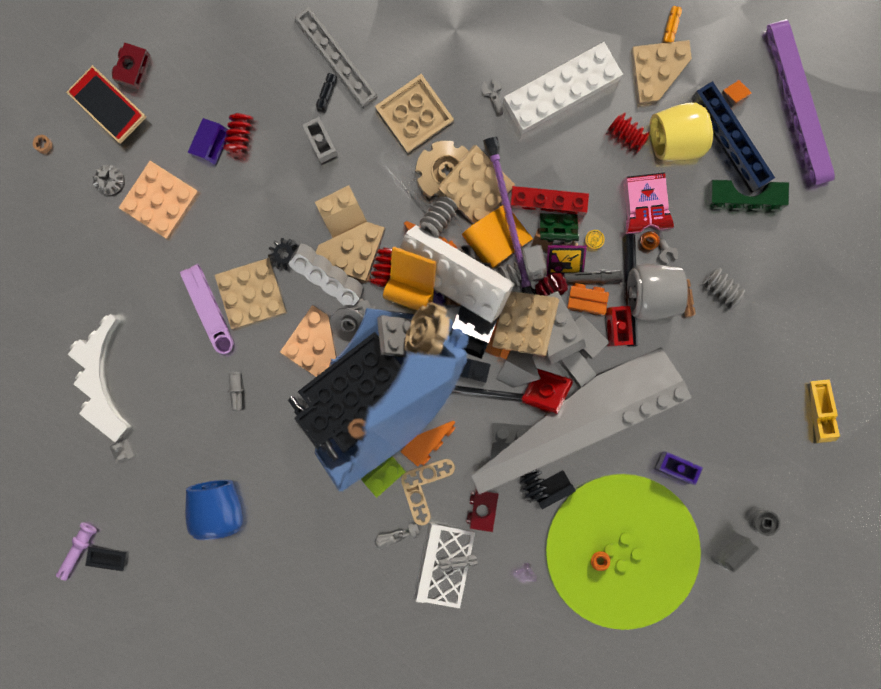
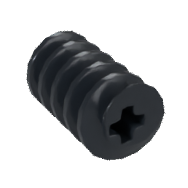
M533 470L518 477L524 478L520 481V485H526L522 491L529 492L525 496L526 500H531L529 503L550 495L549 493H543L547 486L540 485L544 481V478H538L542 471Z

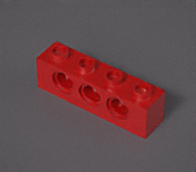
M512 186L510 205L511 209L585 216L588 212L589 193Z

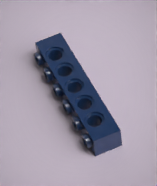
M712 81L697 90L692 98L707 110L714 132L752 191H756L773 180L775 176L714 82Z

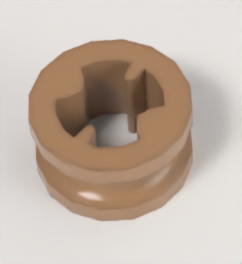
M38 135L33 139V147L40 153H48L52 149V142L45 135ZM41 140L47 142L44 144V148L38 146L41 144Z

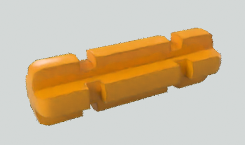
M673 6L671 8V16H669L666 27L667 33L664 34L663 38L665 43L674 42V34L677 32L679 17H681L682 13L681 7Z

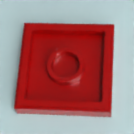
M537 368L540 379L529 383L521 399L522 403L558 414L573 384V380Z

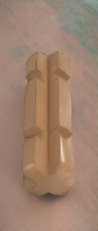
M687 279L688 298L684 312L686 317L696 314L695 307H693L694 300L689 279Z

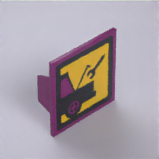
M548 245L546 276L553 273H561L564 276V273L584 272L587 245Z

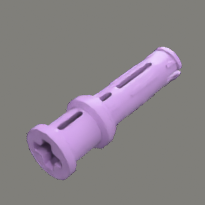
M83 522L80 524L81 528L77 536L73 537V545L59 571L56 573V577L62 576L60 579L67 581L81 552L89 546L88 542L92 534H95L97 531L92 525Z

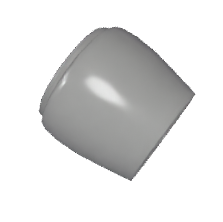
M639 264L629 272L627 294L629 289L631 300L629 301L628 299V306H631V314L635 318L648 321L682 315L685 312L688 288L686 275L682 268L659 264Z

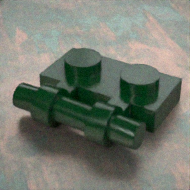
M540 213V240H547V242L558 240L565 241V243L579 241L578 215Z

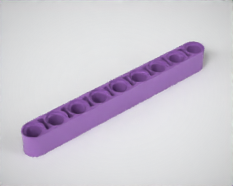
M786 19L768 24L767 35L811 182L815 186L833 181L835 179L834 169L790 23Z

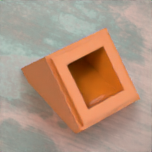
M740 80L723 90L732 106L751 94V91Z

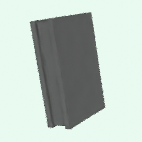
M737 533L713 555V558L720 567L735 573L759 548L751 542L750 538Z

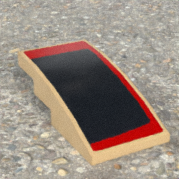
M93 65L66 92L119 144L146 118Z

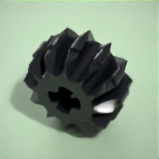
M281 238V244L275 240L273 243L276 247H269V250L274 253L268 254V257L274 258L270 263L272 265L277 264L276 268L278 270L283 266L284 270L288 271V263L298 245L296 243L292 245L291 239H288L285 244V239ZM286 250L289 255L287 258L284 256V259H282L280 253Z

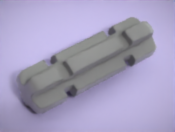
M469 555L467 558L462 556L439 561L441 571L449 570V568L453 570L465 568L467 565L470 567L477 565V557L475 555Z

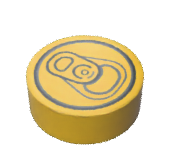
M591 230L585 237V244L593 250L599 249L605 241L603 233L599 230Z

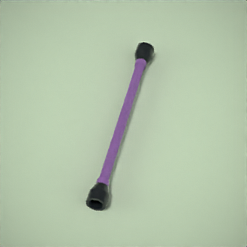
M498 137L487 138L483 140V143L494 165L503 208H505L504 213H506V220H508L507 225H509L510 237H512L513 249H515L516 261H518L517 265L521 273V293L537 295L527 277L521 246H519L520 241L499 162Z

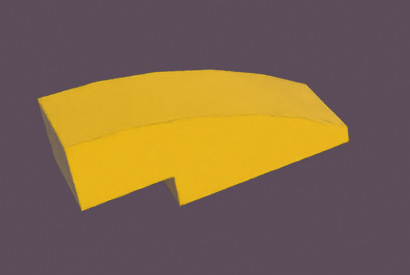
M830 379L811 381L810 399L817 443L836 441L840 434L836 421L838 414Z

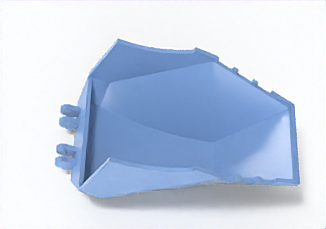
M366 308L363 320L351 342L335 359H331L329 367L375 332L379 337L377 322L379 316L412 319L414 314ZM449 319V331L452 329L453 322L451 319ZM459 328L452 330V334L448 335L444 341L443 349L439 356L407 353L406 357L394 356L400 365L403 362L404 365L385 396L373 408H369L363 430L366 431L361 441L358 440L357 444L346 453L340 449L334 439L330 440L333 444V449L339 455V459L333 462L329 455L323 452L321 448L318 450L315 448L316 457L338 491H344L401 450L436 416L453 391L462 372L463 365L467 360V353L463 348L468 344V335L463 333L462 330Z

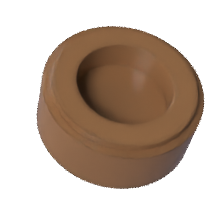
M355 419L349 424L348 431L353 438L363 439L366 432L363 430L365 421Z

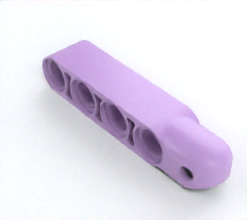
M196 264L189 269L181 271V277L214 349L220 354L230 353L234 347L232 337L199 264Z

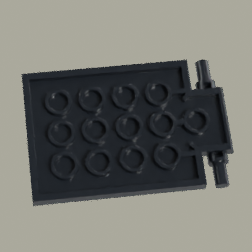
M374 332L297 391L309 407L301 406L294 396L288 399V402L295 410L296 417L294 420L317 450L321 448L334 462L339 459V455L333 449V444L330 440L334 439L344 453L357 444L358 439L353 438L349 434V424L355 419L366 421L369 408H373L389 391L397 379L402 366L394 356L381 355L380 340Z

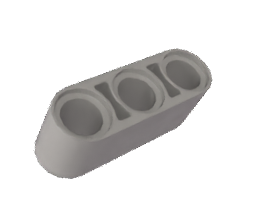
M579 351L559 360L580 388L596 377V373Z

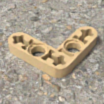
M443 459L407 471L402 475V486L413 519L418 525H426L431 518L421 485L452 475L455 465L450 459ZM444 462L452 465L449 473L443 470L439 472L441 476L437 477L434 465H438V468L443 467ZM430 468L433 470L434 475L431 479L423 477L424 469ZM420 471V478L423 482L419 483V479L413 481V485L405 483L404 480L407 479L408 474L414 477L417 476L415 472ZM413 493L421 495L422 499L417 504L413 503L410 499ZM425 505V507H421L423 514L427 513L424 522L421 519H417L419 511L418 509L414 511L413 507Z

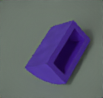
M203 118L187 153L215 165L225 144L224 139L228 137L226 131L229 129L217 122Z

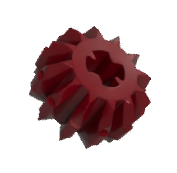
M561 273L549 274L535 285L536 294L549 296L558 291L561 296L568 290L567 281Z

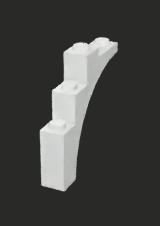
M110 314L101 320V326L97 331L94 330L88 336V342L85 340L75 341L70 346L71 351L67 355L85 368V370H81L76 375L74 385L91 399L83 403L79 414L112 441L120 442L132 426L121 417L113 405L104 377V360L107 346L112 333L121 321L115 315Z

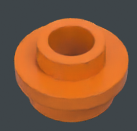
M647 231L641 236L640 242L645 249L653 250L658 247L660 238L655 232ZM647 238H652L654 241L649 242Z
M603 551L595 552L591 557V565L598 571H604L610 566V557ZM600 557L604 559L602 564L597 563V559Z

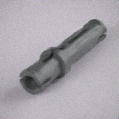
M605 269L596 272L564 273V278L567 281V285L575 283H601V285H605V283L622 282L623 274L622 270L605 271Z

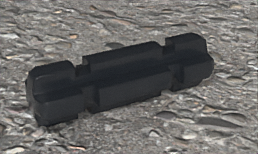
M328 73L326 76V82H324L319 95L320 99L316 103L318 109L326 110L328 105L327 101L331 97L334 88L333 84L337 80V76L332 73Z

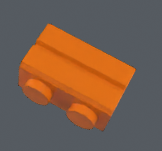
M575 283L574 286L569 288L566 307L570 311L605 316L609 292H604L605 288L593 287L592 290L587 289L584 284Z

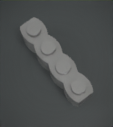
M301 243L294 251L288 263L294 271L305 275L311 283L321 286L324 292L336 297L346 307L352 308L360 299L363 286L358 280L348 277L341 268L332 266L327 258L317 255L306 244Z
M541 245L523 249L522 254L528 279H533V282L542 280L547 275V268Z

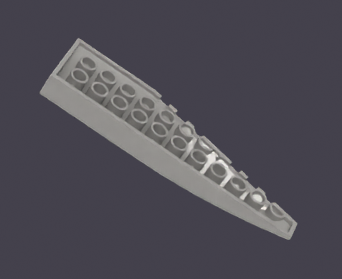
M662 347L594 377L563 402L558 414L552 412L547 414L495 458L476 471L471 478L478 494H481L600 441L692 397L683 378Z

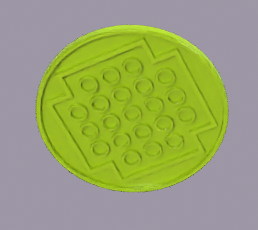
M612 474L583 484L576 489V492L570 494L556 511L548 530L546 561L556 590L574 612L584 619L606 628L620 630L643 628L669 616L683 603L690 593L700 566L701 547L699 534L687 507L668 488L642 476ZM603 551L609 555L610 566L606 570L598 571L592 567L591 557L595 552ZM602 557L597 559L598 564H602L604 562V559Z

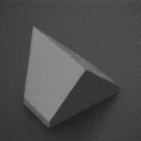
M511 351L497 379L511 387H516L539 380L540 376L532 354Z

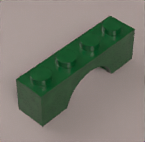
M712 180L708 183V206H713L714 209H725V206H730L734 210L752 207V210L755 211L763 210V208H771V211H782V208L789 205V182H769L757 196L741 194L734 187L732 180Z

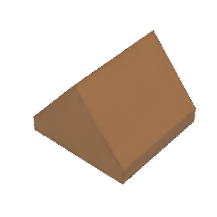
M538 228L531 246L541 245L542 251L547 252L548 245H552L553 242L540 240Z

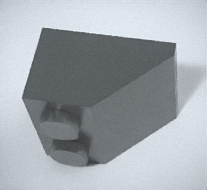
M493 423L490 460L526 433L532 426Z

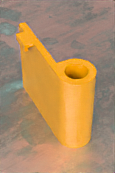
M503 205L461 234L483 263H491L492 269L512 255L515 250L513 249L512 237H510L509 225H507L508 220H506ZM513 213L520 241L519 246L522 248L533 238Z
M393 247L391 276L384 288L383 298L416 311L422 306L426 307L428 303H433L436 262Z

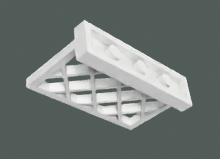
M429 522L413 596L416 602H426L460 609L469 565L463 568L462 572L460 568L453 569L447 574L445 571H442L444 576L436 582L432 577V572L439 567L436 553L444 548L448 555L445 558L447 560L453 558L461 551L466 558L471 555L475 537L474 531ZM441 530L449 531L452 536L444 544L440 539ZM462 534L470 535L468 543L461 547L457 538ZM455 540L460 549L450 555L445 546ZM459 571L461 580L454 585L449 576ZM447 578L452 587L442 593L437 584ZM436 586L441 595L435 599L427 598L429 590ZM455 590L457 593L456 603L448 602L445 595Z

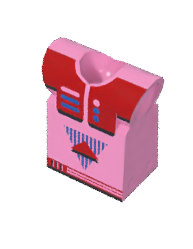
M665 172L627 176L624 178L623 187L627 211L626 234L642 232L647 227L656 230L674 229L673 219L668 210Z

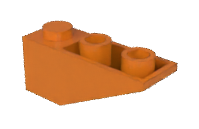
M450 421L418 434L400 452L417 467L420 464L424 466L431 458L428 454L433 449L437 451L443 444L441 439L445 434L449 437L456 427L453 425L456 422Z

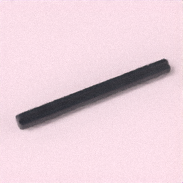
M633 233L625 234L626 306H628V299L629 301L631 300L629 289L627 294L629 272L636 266L635 234ZM631 314L633 345L628 346L636 347L638 346V319Z

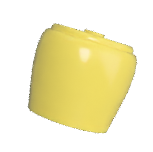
M698 103L676 105L653 114L650 119V141L653 151L659 160L700 158L712 146L713 128L710 115Z

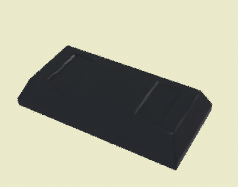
M88 547L85 566L124 571L127 552Z

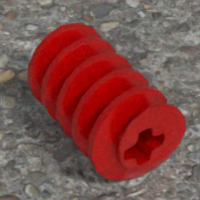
M624 112L618 115L607 130L614 128L613 135L620 132L618 139L626 137L624 143L632 142L631 149L638 146L636 151L638 153L649 139L650 132L647 131L643 134L644 127L642 126L637 129L638 122L630 124L632 117L625 120L626 113Z
M241 113L229 115V120L232 122L227 124L230 129L226 131V134L230 137L224 139L228 144L224 145L223 149L232 154L246 155L242 150L248 149V147L243 145V142H249V139L244 136L251 134L246 128L252 127V124L248 123L247 120H253V117Z
M389 248L377 250V253L381 256L375 257V261L379 264H373V268L377 271H372L371 275L375 278L369 279V283L380 288H385L391 276L392 249Z

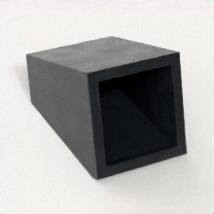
M461 305L452 330L459 328L468 335V344L463 348L466 353L482 359L497 318L491 323Z

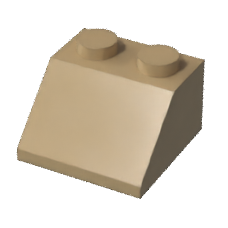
M349 185L315 202L332 238L367 222Z

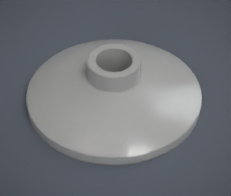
M340 308L330 318L331 330L342 341L351 342L363 320V316L352 308Z

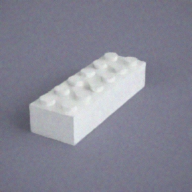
M602 42L506 95L503 103L522 135L620 81L623 73L605 42Z
M417 225L405 233L399 248L435 261L434 289L491 323L501 314L515 285L514 282Z

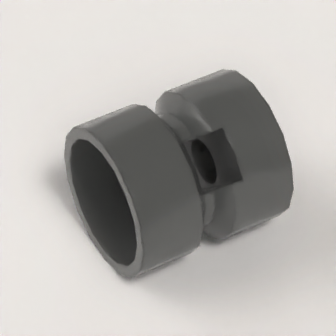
M762 508L756 509L749 516L751 529L759 534L772 536L780 529V519L772 511Z

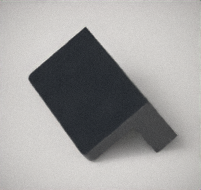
M563 470L545 479L540 484L541 486H547L543 493H549L550 495L538 500L537 503L543 510L576 492Z

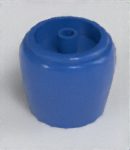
M232 480L208 481L186 488V527L189 535L193 536L194 539H218L240 531V528L243 526V514Z

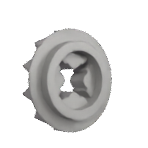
M102 165V167L96 169L94 176H92L93 185L96 190L104 195H113L123 186V174L113 165ZM109 175L115 181L106 184L101 178H106Z

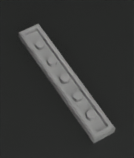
M307 7L294 17L295 21L362 108L378 97L310 7Z

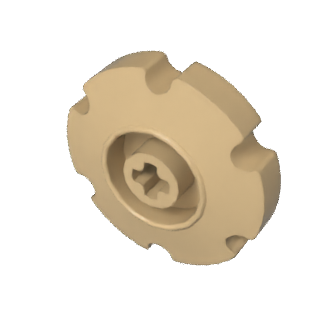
M438 141L431 145V151L424 150L420 154L415 172L421 175L417 179V184L427 197L431 198L433 195H436L439 198L444 196L437 189L446 178V174L442 171L444 168L450 172L468 152L464 146L455 148L453 141Z
M428 303L426 307L422 306L418 309L406 332L404 349L407 353L439 356L449 332V317H446L447 310L443 306Z

